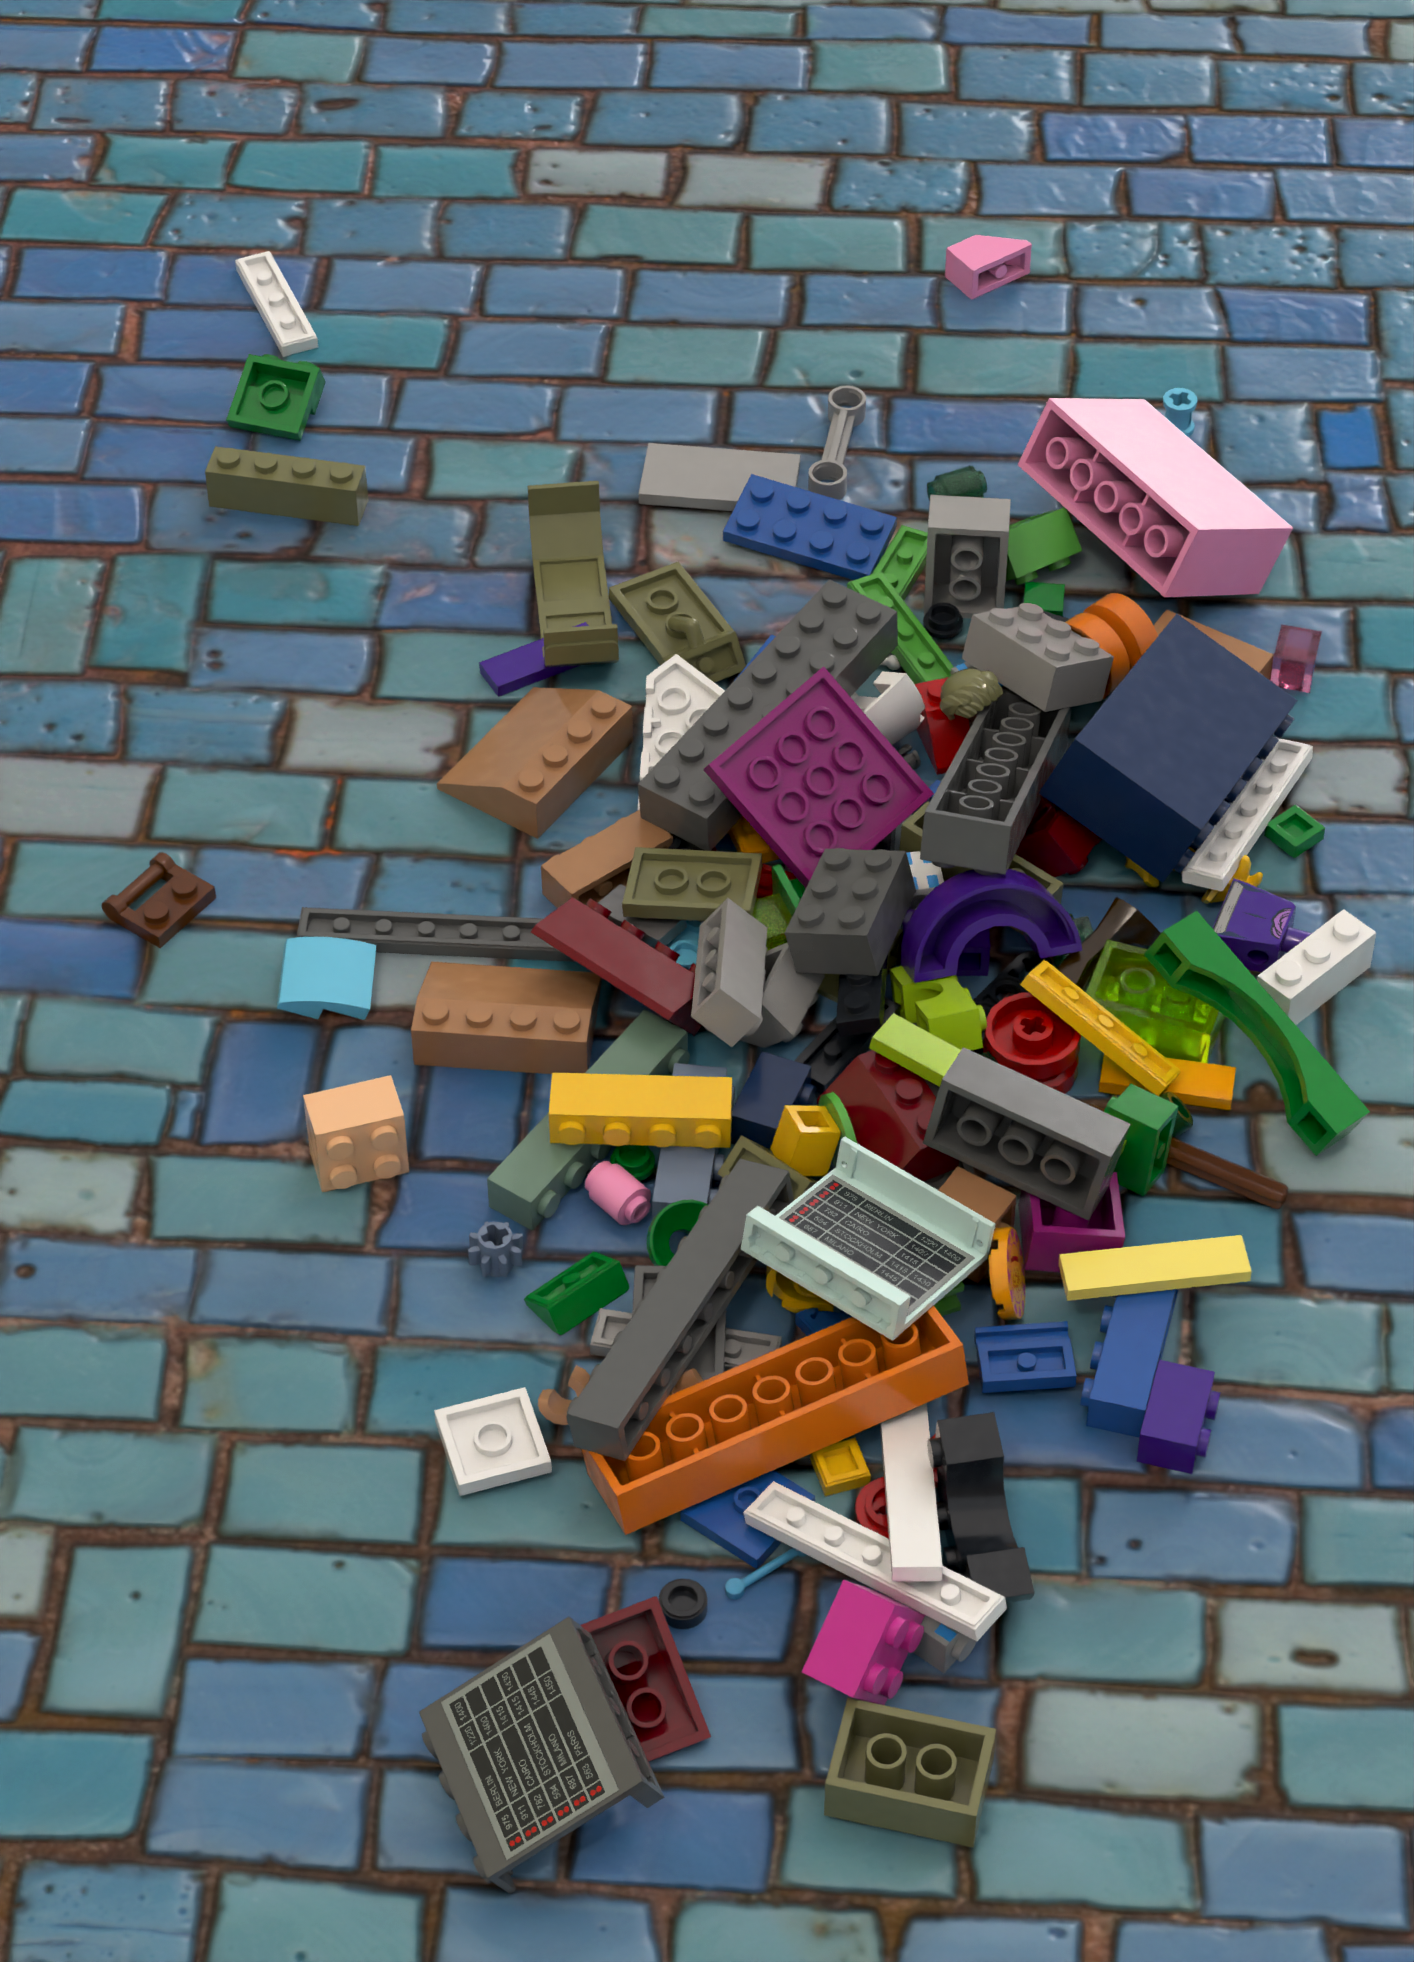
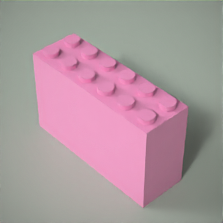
M1049 398L1018 463L1022 470L1163 597L1259 594L1293 530L1291 525L1145 399Z

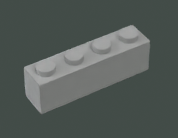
M727 898L700 925L691 1017L729 1046L733 1047L743 1036L748 1038L753 1035L763 1020L761 1013L762 1000L764 998V976L766 974L767 927Z

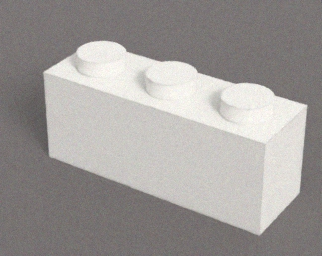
M1343 909L1257 976V981L1293 1023L1297 1025L1370 968L1376 932Z

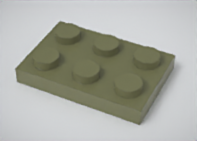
M679 561L609 587V600L660 665V658L689 647L685 633L672 631L668 627V620L674 615L696 619L700 624L704 640L726 631H734Z
M635 847L622 902L623 917L705 921L727 898L753 916L763 867L762 853Z

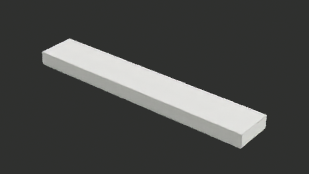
M1279 739L1266 759L1262 760V764L1252 778L1246 781L1247 784L1235 801L1230 803V807L1217 825H1214L1209 836L1200 848L1195 851L1194 856L1182 871L1183 883L1217 891L1225 889L1237 871L1242 856L1249 853L1311 761L1313 746Z
M927 1403L880 1423L892 1581L895 1582L942 1581L943 1565L934 1473L929 1461L927 1448L930 1431Z
M774 1481L743 1512L746 1524L975 1641H978L1007 1609L1004 1596L944 1566L942 1581H892L888 1538Z

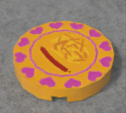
M1013 1227L996 1228L992 1242L998 1241V1249H991V1254L989 1255L992 1297L996 1305L1003 1304L1004 1306L1003 1309H998L997 1313L1001 1319H1021L1024 1314L1026 1287L1020 1240L1016 1229Z

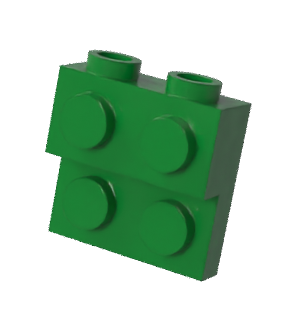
M248 354L226 419L229 427L301 441L309 415H315L326 383L321 369L307 361L293 363L283 361L270 354L262 356Z

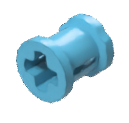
M1185 388L1168 390L1163 396V406L1166 408L1164 417L1189 437L1193 434L1195 428L1192 420V411L1197 406V396L1194 392Z

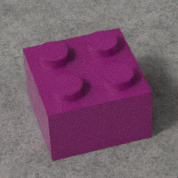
M1117 1172L1113 1173L1109 1187L1089 1221L1021 1190L1018 1209L1025 1270L1060 1272L1058 1265L1059 1254L1123 1248L1125 1231Z

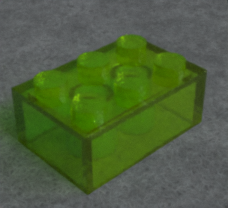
M1107 939L1086 993L1164 1057L1208 1063L1225 1016L1198 998L1172 988L1144 956L1148 949Z

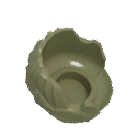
M972 668L959 670L953 673L941 687L940 709L949 720L955 719L954 714L968 719L976 715L978 711H982L984 707L989 706L991 702L997 701V698L1003 695V690L998 683L996 675L989 670L980 671Z

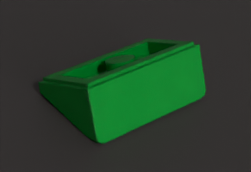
M593 1251L527 1295L524 1301L552 1331L563 1335L599 1311L600 1308L605 1307L629 1290V1283L620 1261Z

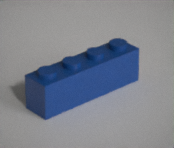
M1179 1289L1110 1296L1116 1298L1114 1306L1105 1305L1100 1325V1332L1106 1333L1104 1343L1095 1342L1090 1363V1369L1097 1370L1094 1379H1085L1080 1405L1088 1407L1086 1426L1140 1437L1159 1359L1162 1360Z

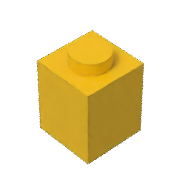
M785 1105L770 1149L775 1157L805 1177L825 1176L830 1168L841 1131L826 1106Z

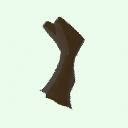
M1116 897L1098 927L1081 942L1082 951L1068 953L1056 969L1086 992L1095 972L1106 956L1117 945L1134 943L1151 946L1161 933L1138 909Z

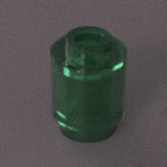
M972 465L937 475L934 481L927 483L929 501L930 495L983 498L984 493L987 492V482L984 474L980 470L976 471Z

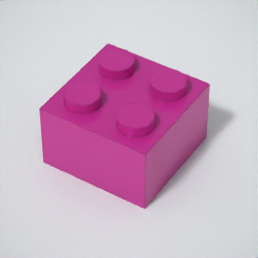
M843 1580L803 1667L802 1673L852 1698L885 1705L887 1699H892L901 1686L903 1672L900 1670L908 1652H914L922 1639L924 1626L921 1624L925 1615L873 1589Z

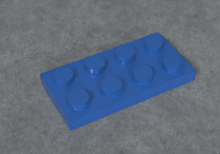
M751 474L723 530V541L856 580L873 573L895 532L897 517Z

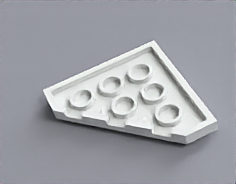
M677 654L646 676V706L644 707L640 781L725 691ZM638 797V810H639V809H640V805H639V797Z

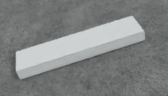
M267 251L235 260L236 271L282 356L285 357L318 348L317 336L271 252Z

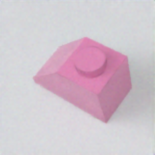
M974 235L946 248L945 277L972 300L1029 274L1032 244L1027 240Z

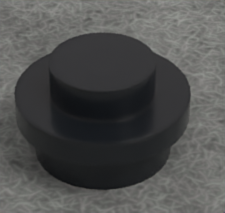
M944 602L932 605L925 614L923 627L932 637L948 639L957 636L962 631L963 618L956 606Z

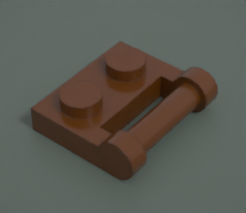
M159 852L150 860V867L118 895L108 897L101 907L109 919L158 948H162L216 899L215 886L176 865L173 859L166 853ZM160 879L167 882L137 910L134 911L129 908Z

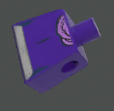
M1233 879L1213 925L1214 931L1248 970L1257 972L1266 970L1279 960L1284 952L1288 953L1312 934L1293 928L1296 906L1293 902L1238 879Z

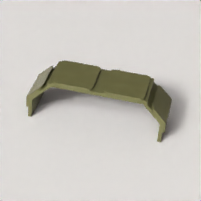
M599 481L528 485L532 562L541 639L544 638L542 651L545 667L617 663L619 661L617 624H612L602 543ZM584 622L588 624V626L573 627Z

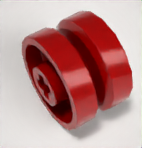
M1029 992L1005 997L994 1005L986 1017L987 1029L984 1031L982 1056L985 1057L987 1055L990 1060L1064 1094L1070 1091L1078 1074V1053L1080 1051L1081 1034Z

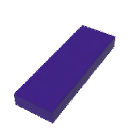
M584 622L573 627L588 626V624ZM544 638L479 662L480 674L498 697L580 665L545 667L542 651Z

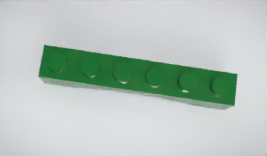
M1198 911L1193 912L1165 929L1144 953V956L1172 988L1190 994L1214 1007L1234 1022L1250 1038L1267 1061L1278 1082L1285 1105L1287 1123L1315 1156L1347 1136L1370 1112Z

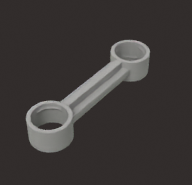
M839 386L834 388L828 395V419L831 425L822 459L812 464L809 468L808 491L838 500L842 499L847 492V469L844 466V461L853 427L858 426L864 421L866 413V395L857 387ZM848 405V406H853V407H851V408H844V407H840V406ZM821 480H834L835 482L826 483L821 482Z

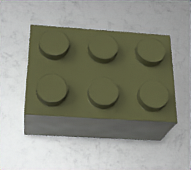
M847 1698L825 1782L824 1815L974 1848L994 1762L997 1729Z

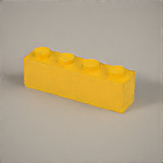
M552 1073L549 1103L550 1143H565L568 1145L679 1146L707 1149L731 1147L732 1077Z

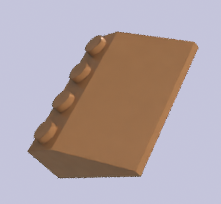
M533 687L437 783V789L538 839L633 742L632 706L600 690Z
M431 961L417 996L411 1027L414 1065L541 1074L586 1073L590 1066L602 978L593 972Z

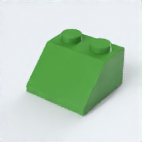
M1065 507L1037 514L1009 525L1006 581L1014 579L1016 585L1031 581L1039 577L1036 570L1047 566L1050 572L1071 564L1069 556L1082 551L1069 513Z

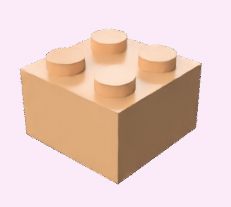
M391 1075L303 1095L309 1150L322 1193L335 1189H346L353 1185L378 1179H389L409 1172L404 1113Z

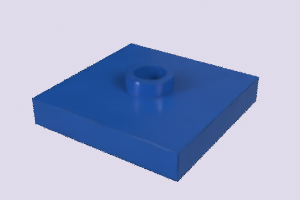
M773 1470L680 1511L681 1521L755 1569H758L782 1542L746 1524L743 1512L773 1481L814 1502L815 1496Z

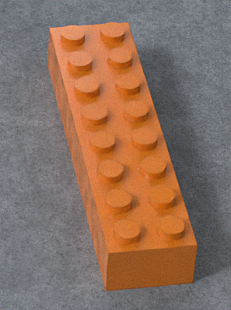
M934 1305L893 1341L856 1318L850 1317L669 1395L626 1461L582 1449L587 1474L624 1534L627 1535L969 1385L964 1347Z

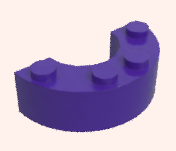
M973 869L947 879L934 888L918 905L904 932L901 946V966L914 983L957 975L958 958L965 945L979 932L994 926H1012L1023 931L1026 942L1041 959L1082 951V945L1078 930L1068 912L1037 880L1012 869H1008L1005 875L999 873L981 875Z

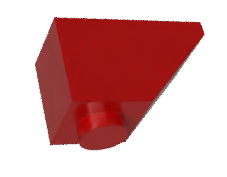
M949 677L915 684L925 705V709L921 712V715L925 718L916 730L937 775L947 772L970 729L967 718L954 714L955 719L949 720L940 709L941 687Z

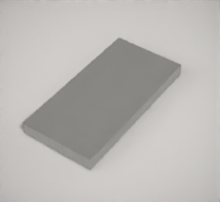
M648 443L638 494L639 504L733 511L751 474L797 487L801 454Z

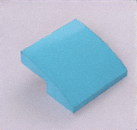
M296 937L286 939L277 1009L314 1019H319L323 1009L365 1020L371 1006L377 945L334 937Z

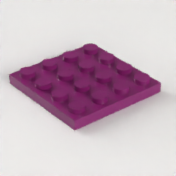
M824 666L703 769L805 888L825 849H873L934 794Z

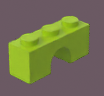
M902 966L889 969L893 1001L901 1005L900 1017L911 1023L917 1022L918 1027L960 1050L963 1047L970 1051L983 1048L981 1031L987 1029L984 1009L981 1005L975 1004L968 988H963L959 984L956 975L914 983Z

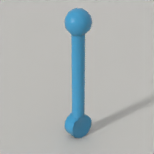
M791 1548L742 1579H729L725 1584L726 1595L733 1600L740 1599L744 1595L746 1587L795 1557H805L808 1555L795 1548Z

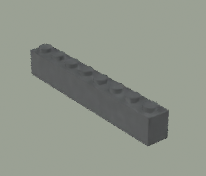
M739 1159L730 1174L723 1177L718 1192L709 1205H705L702 1208L697 1223L688 1236H684L681 1239L677 1252L667 1267L659 1271L654 1286L646 1298L638 1302L634 1315L625 1329L617 1333L613 1340L612 1348L602 1363L594 1367L589 1382L579 1397H575L569 1404L566 1419L570 1425L574 1447L626 1461L757 1262L756 1258L741 1250L746 1215L757 1206L773 1215H777L794 1201L788 1170Z

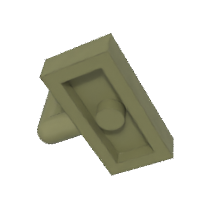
M674 615L668 620L670 630L686 634L689 647L660 658L661 665L677 654L714 683L740 673L746 667L735 631H726L704 640L700 624L696 619Z

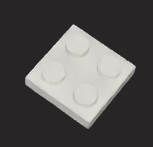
M526 1387L434 1410L435 1422L460 1496L552 1472L551 1459Z

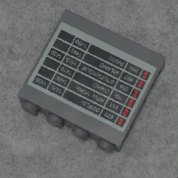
M571 1617L562 1620L419 1711L426 1731L422 1733L423 1741L429 1752L439 1760L443 1770L438 1775L440 1783L449 1797L456 1801L460 1811L456 1815L457 1824L463 1835L473 1843L477 1855L473 1857L475 1868L486 1883L490 1884L493 1882L509 1894L517 1890L511 1877L513 1875V1868L630 1795L646 1808L665 1798L592 1635Z

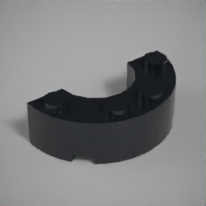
M990 1412L937 1420L936 1438L927 1440V1448L931 1467H937L940 1501L936 1502L939 1531L945 1530L948 1544L947 1547L942 1548L944 1567L1004 1596L1006 1603L1032 1599L1034 1588L1025 1548L1017 1546L1008 1516L1003 1478L1004 1454L995 1413Z

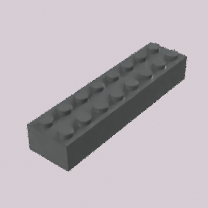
M829 579L638 783L641 818L705 851H711L743 815L703 769L823 666L851 697L898 646L897 611Z
M1002 689L1003 695L1000 698L998 697L997 701L991 702L989 706L979 711L925 810L920 851L921 860L931 861L933 865L941 868H953L955 866L971 868L981 875L1006 874L1043 797L1039 794V791L1060 762L1066 750L1072 707L1044 712L1013 691Z

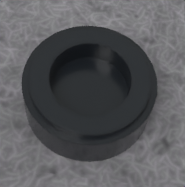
M676 1579L667 1583L660 1591L659 1603L669 1626L676 1629H690L699 1625L705 1619L708 1610L707 1593L698 1582L691 1579Z

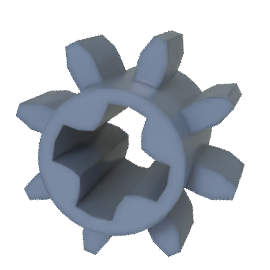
M487 1221L484 1222L478 1233L470 1232L469 1265L480 1264L483 1277L488 1275L492 1277H507V1274L514 1265L522 1266L523 1235L522 1233L512 1235L509 1222Z

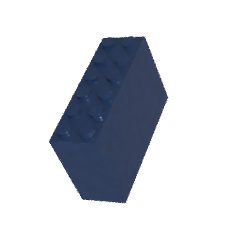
M1176 613L1077 735L1039 791V794L1163 883L1173 869L1179 874L1183 871L1195 854L1189 847L1195 851L1200 848L1213 830L1214 825H1217L1231 805L1230 803H1233L1247 784L1246 781L1252 778L1262 764V760H1265L1294 721L1289 712L1298 700Z

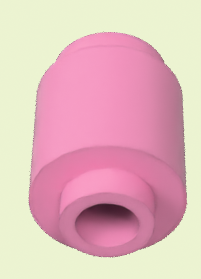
M603 1161L596 1165L588 1174L585 1180V1189L589 1191V1198L620 1225L637 1223L649 1212L651 1206L650 1190L621 1165Z

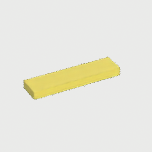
M1242 1235L1059 1254L1058 1263L1067 1301L1248 1282L1251 1279L1252 1273Z

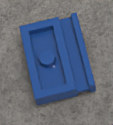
M1067 1321L975 1327L974 1342L977 1349L982 1393L1076 1386L1077 1375L1071 1340L1068 1335Z

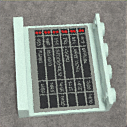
M843 1137L840 1141L836 1167L777 1215H773L759 1206L746 1215L741 1250L893 1341L988 1259L996 1224L847 1137Z

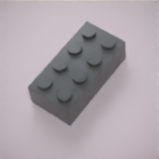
M963 1047L941 1081L923 1144L1089 1221L1109 1187L1131 1124Z

